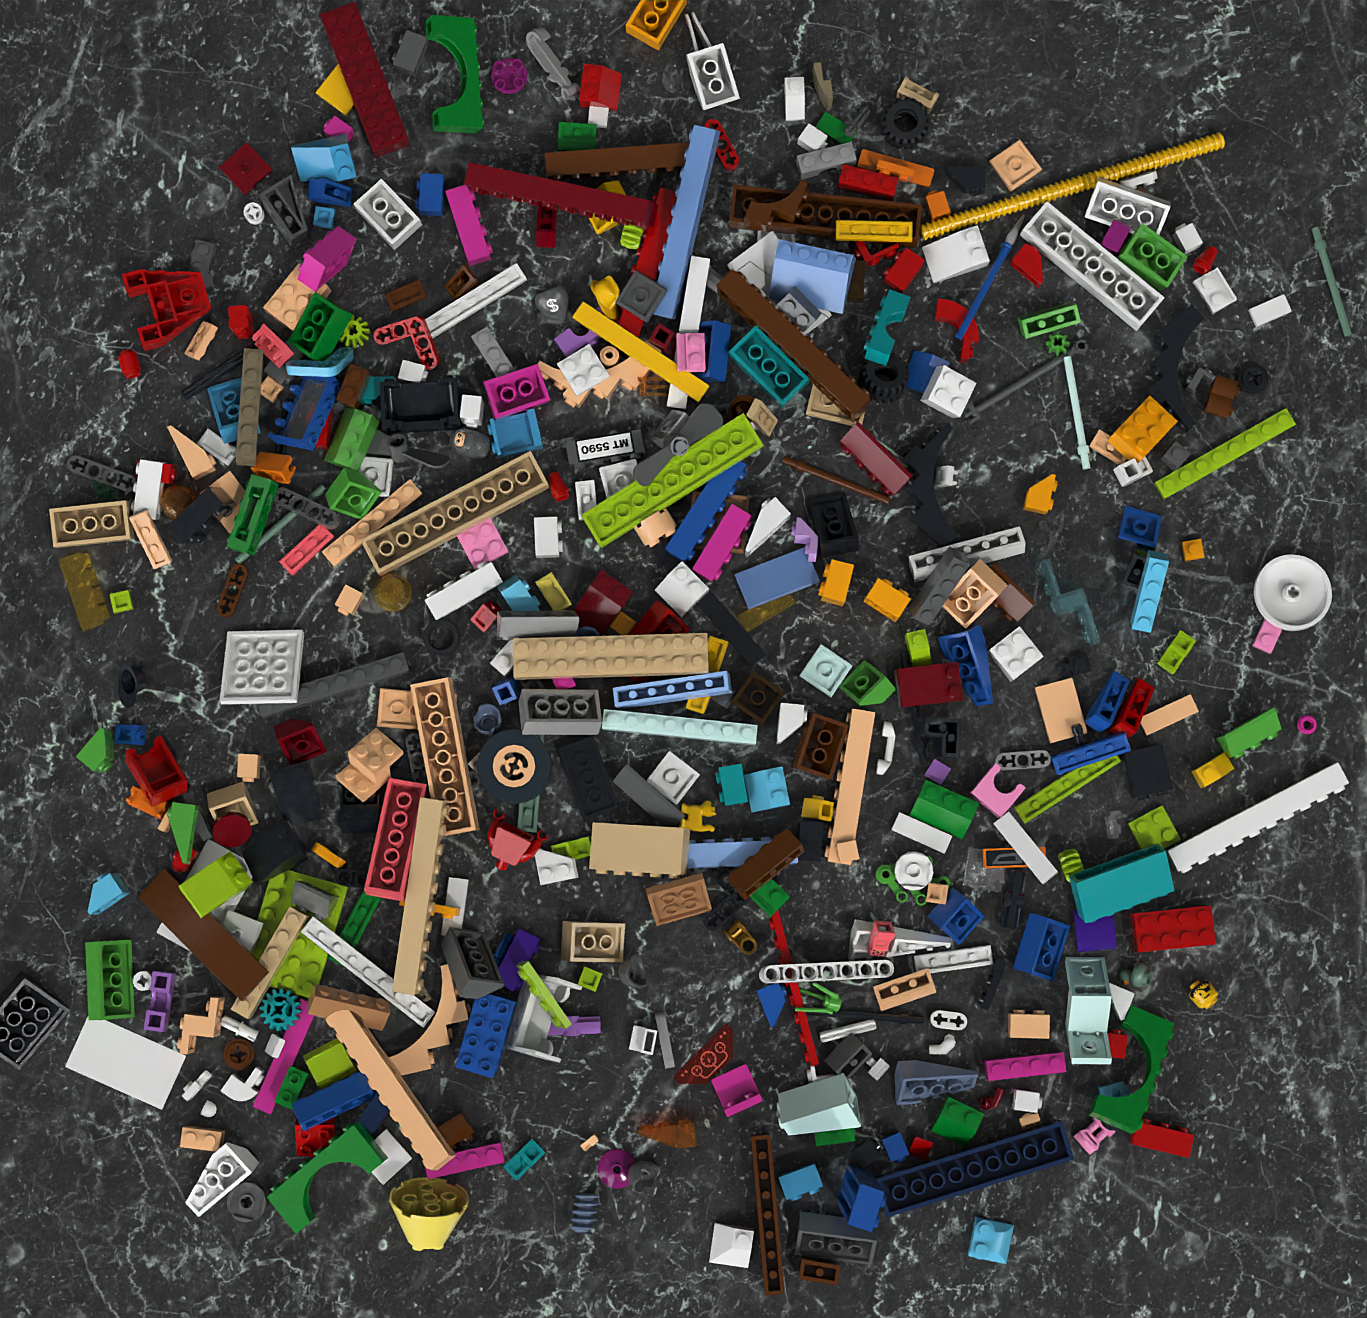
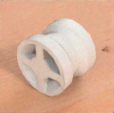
M252 202L244 207V216L249 223L256 225L264 220V211L259 204Z
M149 971L138 972L133 978L134 986L141 991L149 990L152 973Z

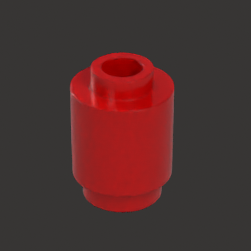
M131 349L120 352L121 355L117 358L126 379L140 376L141 366L136 352L131 351Z

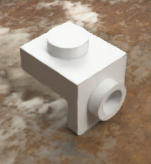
M811 1065L810 1070H807L808 1082L812 1081V1083L835 1076V1074L816 1076L815 1066Z

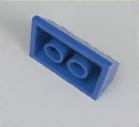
M716 320L700 322L698 333H704L705 372H692L691 374L703 382H724L726 379L731 325Z
M1030 913L1013 969L1054 981L1070 926Z

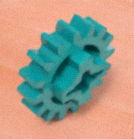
M274 989L273 994H266L268 999H262L265 1005L259 1007L260 1010H264L260 1017L266 1018L263 1023H270V1029L276 1027L277 1031H282V1028L289 1030V1025L292 1027L296 1026L294 1020L301 1019L297 1015L303 1012V1010L298 1009L302 1002H296L298 995L292 996L293 991L288 990L286 992L285 989H280V991ZM277 997H285V998H287V999L284 1000V1001H281V1000L278 999ZM281 1018V1020H284L285 1022L279 1023L275 1020Z

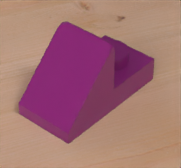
M1114 218L1100 245L1115 257L1131 227Z

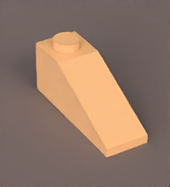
M171 425L167 427L192 478L198 480L216 471L214 465L217 463L212 454L208 455L205 450Z

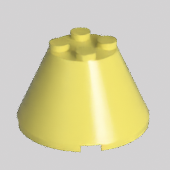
M420 1177L403 1181L401 1186L398 1188L394 1187L390 1192L389 1200L407 1241L414 1250L421 1251L423 1249L440 1250L444 1247V1243L468 1206L469 1196L466 1190L458 1184L453 1186L447 1184L445 1179Z

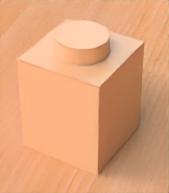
M345 585L335 603L339 607L337 611L346 616L349 613L354 616L365 595Z
M238 754L237 777L242 778V782H254V779L260 778L261 756Z

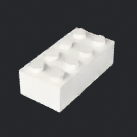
M1098 177L1085 212V217L1109 226L1115 218L1130 226L1129 233L1132 234L1143 223L1160 235L1171 203Z

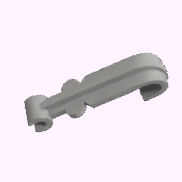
M543 27L535 28L526 36L529 50L545 72L550 73L548 76L549 80L557 82L562 88L561 95L566 101L578 96L577 92L581 90L579 85L571 83L567 77L569 71L565 67H561V62L545 42L551 37L550 34Z

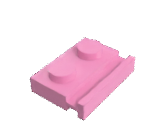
M677 333V372H705L704 333Z

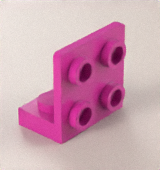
M746 1064L711 1080L727 1117L763 1101Z

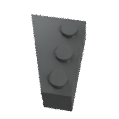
M290 175L259 195L260 203L290 246L293 247L307 238V227L293 178Z

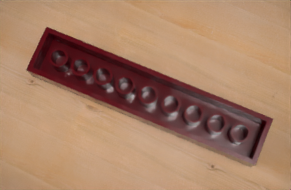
M471 162L468 163L464 185L470 187L469 190L476 194L486 196L487 193L499 199H504L505 196L506 199H510L513 202L521 203L523 200L528 205L539 207L541 204V206L547 209L557 211V208H559V210L574 215L575 211H577V214L584 217L593 218V215H595V218H599L602 221L611 222V219H613L618 224L629 226V223H631L632 226L647 230V227H654L658 205L650 200Z

